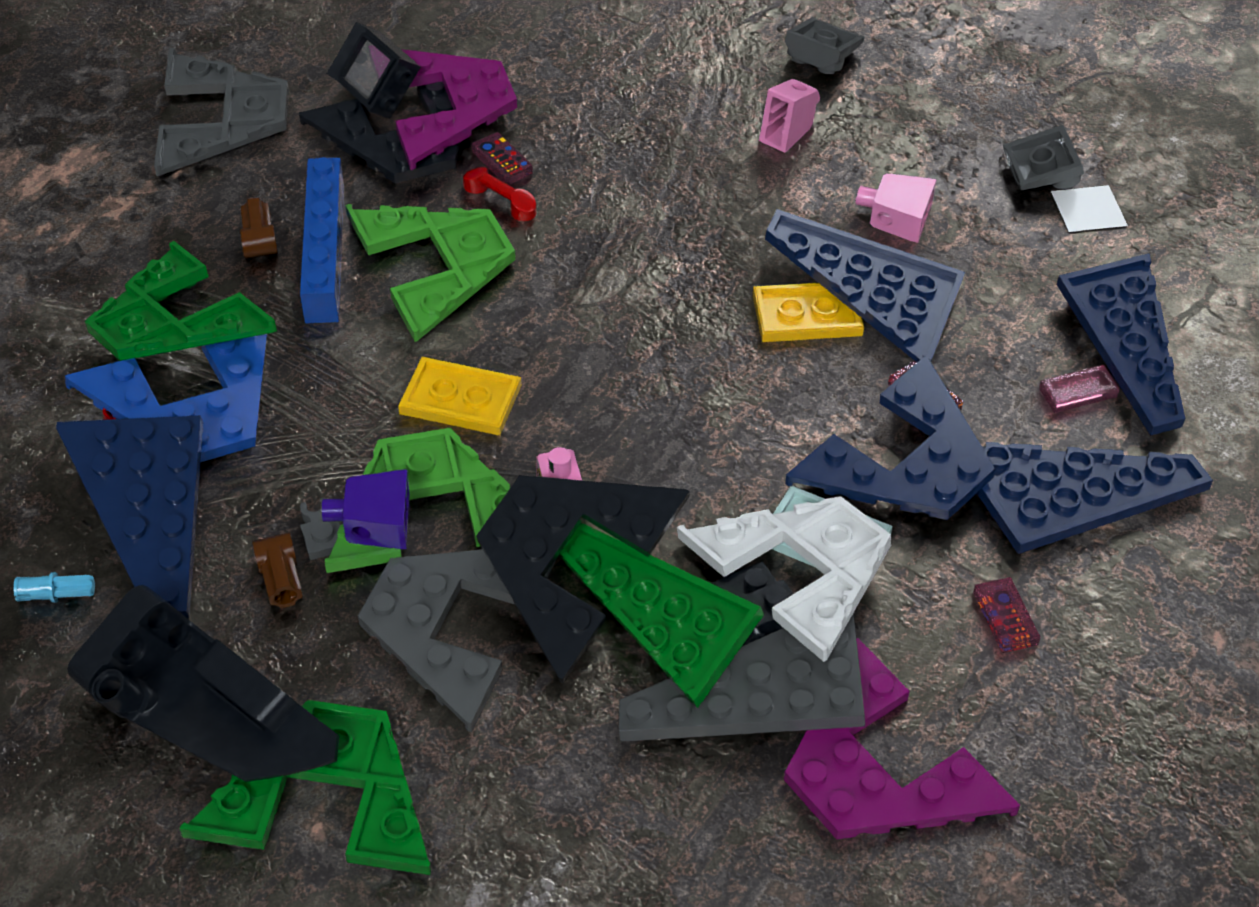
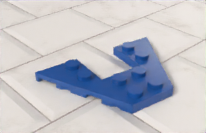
M267 334L201 346L223 389L162 406L159 405L135 358L65 375V384L68 389L74 387L92 399L94 406L100 410L105 408L116 419L201 415L203 421L201 462L255 447Z

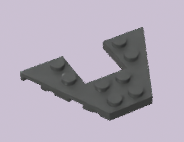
M169 48L164 84L166 95L185 96L189 94L225 93L222 123L159 125L154 163L156 176L287 130L289 97L287 80L267 77L255 71L251 75L236 71L234 65L217 60L209 61L199 55L196 58H190L176 54L175 48Z
M483 549L390 558L358 615L359 625L370 636L376 637L380 641V646L390 655L393 653L406 666L407 672L424 689H429L436 695V700L442 706L446 705L465 724V729L472 732L503 670L502 660L434 639L461 588L514 604L513 599L503 582L499 579ZM556 560L551 565V567L545 574L544 578H548Z

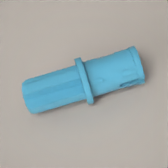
M51 572L49 576L16 577L14 580V596H16L15 600L17 602L50 600L52 603H56L58 598L92 596L95 592V580L91 575L58 576L56 572Z

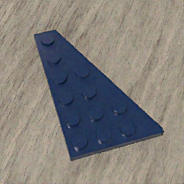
M779 209L776 210L766 230V241L914 361L918 362L924 356H927L930 362H932L965 275L964 271Z
M201 415L57 422L56 429L134 587L139 585L149 587L186 618H190L203 434Z
M986 442L985 446L982 447L995 467L993 479L978 491L977 495L1016 552L1020 554L1210 490L1213 479L1193 454L1175 453L1173 455H1166L1161 452H1149L1148 456L1124 455L1123 450L1093 448L1091 450H1084L1079 447H1067L1066 451L1042 450V445L1015 443L1003 445L998 442Z

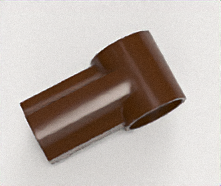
M259 198L247 199V202L241 206L243 228L240 229L244 258L278 254L274 225H271L272 220L268 203L261 201Z
M290 532L252 541L259 574L263 573L270 605H276L280 608L295 605V602L303 596L299 576L295 568L297 561Z

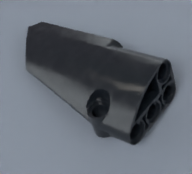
M145 585L132 588L75 653L68 664V675L92 695L95 701L121 718H126L245 782L296 774L337 762L339 735L218 639L214 640Z

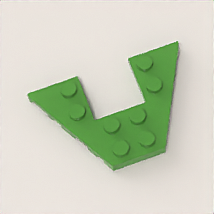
M352 204L345 205L347 217L368 255L430 237L449 269L445 272L390 288L391 299L414 342L420 340L515 261V249L490 209L464 210L462 208H448L449 213L427 212V207L403 206L392 208L380 205V210L353 209Z
M451 428L378 439L373 450L374 457L367 464L363 475L407 470L410 500L464 491L477 547H480V544L477 541L476 535L510 489V484L494 469L489 470L479 460V455L470 446L463 444L460 437ZM342 524L338 529V538L329 558L325 559L326 573L388 563L390 558L402 557L401 549L349 543L345 539L344 526Z

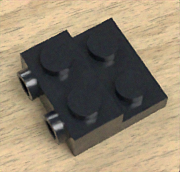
M763 561L712 582V584L761 606L764 616L742 646L783 629L773 619L772 607L793 595V592L783 579L776 581Z

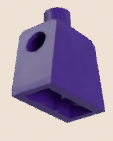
M407 470L349 477L345 484L344 499L322 500L323 522L343 521L345 539L349 543L407 549L410 501Z

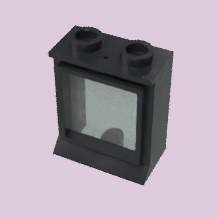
M356 22L326 74L345 87L368 108L369 112L391 119L421 66L383 33Z

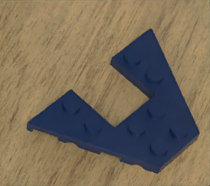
M924 356L880 394L879 404L929 435L928 439L893 470L889 471L833 434L786 474L785 484L791 487L794 483L824 489V494H842L849 499L870 504H876L878 500L900 505V510L912 513L924 512L931 517L948 520L993 479L995 467L929 358Z

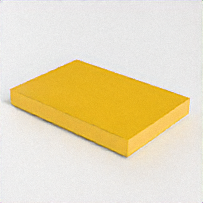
M819 283L753 286V299L762 342L863 336L864 326L862 318Z
M421 357L398 405L399 414L500 436L522 386L521 377Z

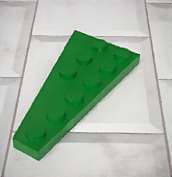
M583 523L579 525L559 554L568 567L697 709L764 616L761 606L652 555L647 557L622 541Z

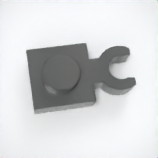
M324 497L320 498L321 508L316 512L309 511L305 502L300 504L302 519L305 522L300 527L310 560L329 556L338 538L339 521L323 522L322 500L325 499Z

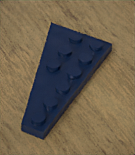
M1150 253L1059 275L1056 285L1150 436L1181 428L1185 421V414L1179 386L1175 384L1173 359L1169 357L1167 348L1169 340L1161 303L1157 301L1156 281L1155 276L1151 274Z

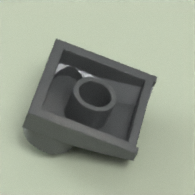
M811 17L788 30L785 43L788 46L787 53L794 62L800 64L808 63L818 67V70L822 73L834 74L835 71L842 70L845 58L864 42L865 36Z
M1064 125L1003 145L1010 170L1020 190L1050 184L1057 189H1069L1076 186L1084 174L1083 165Z

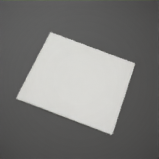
M1109 185L1051 191L1069 232L1128 226Z

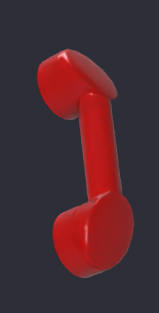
M486 167L471 169L463 176V186L467 192L480 194L489 188L510 200L511 215L514 219L529 221L536 216V200L529 191L511 187L488 174Z

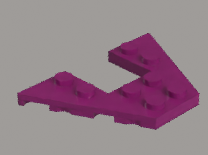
M369 46L370 57L379 80L390 59L375 46ZM401 49L421 66L409 88L443 82L454 109L396 121V131L410 170H414L416 163L432 153L439 155L444 152L446 147L456 145L471 136V130L485 122L488 126L496 121L499 116L508 114L517 108V97L501 61Z
M857 638L865 727L906 702L910 691ZM865 727L807 730L784 775V781L836 839L856 837L861 833L872 835L889 833L890 828L915 825L919 829L946 825L952 820H960L964 823L975 821L976 817L1009 813L1010 816H1015L1020 808V804L964 747L901 788L853 736Z

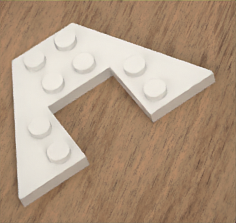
M841 496L823 499L818 503L806 502L793 505V511L772 514L768 509L742 514L737 518L716 519V525L688 530L684 525L677 527L678 538L723 577L782 542H785L821 571L824 576L773 606L772 616L777 623L823 662L830 656L891 547V534Z

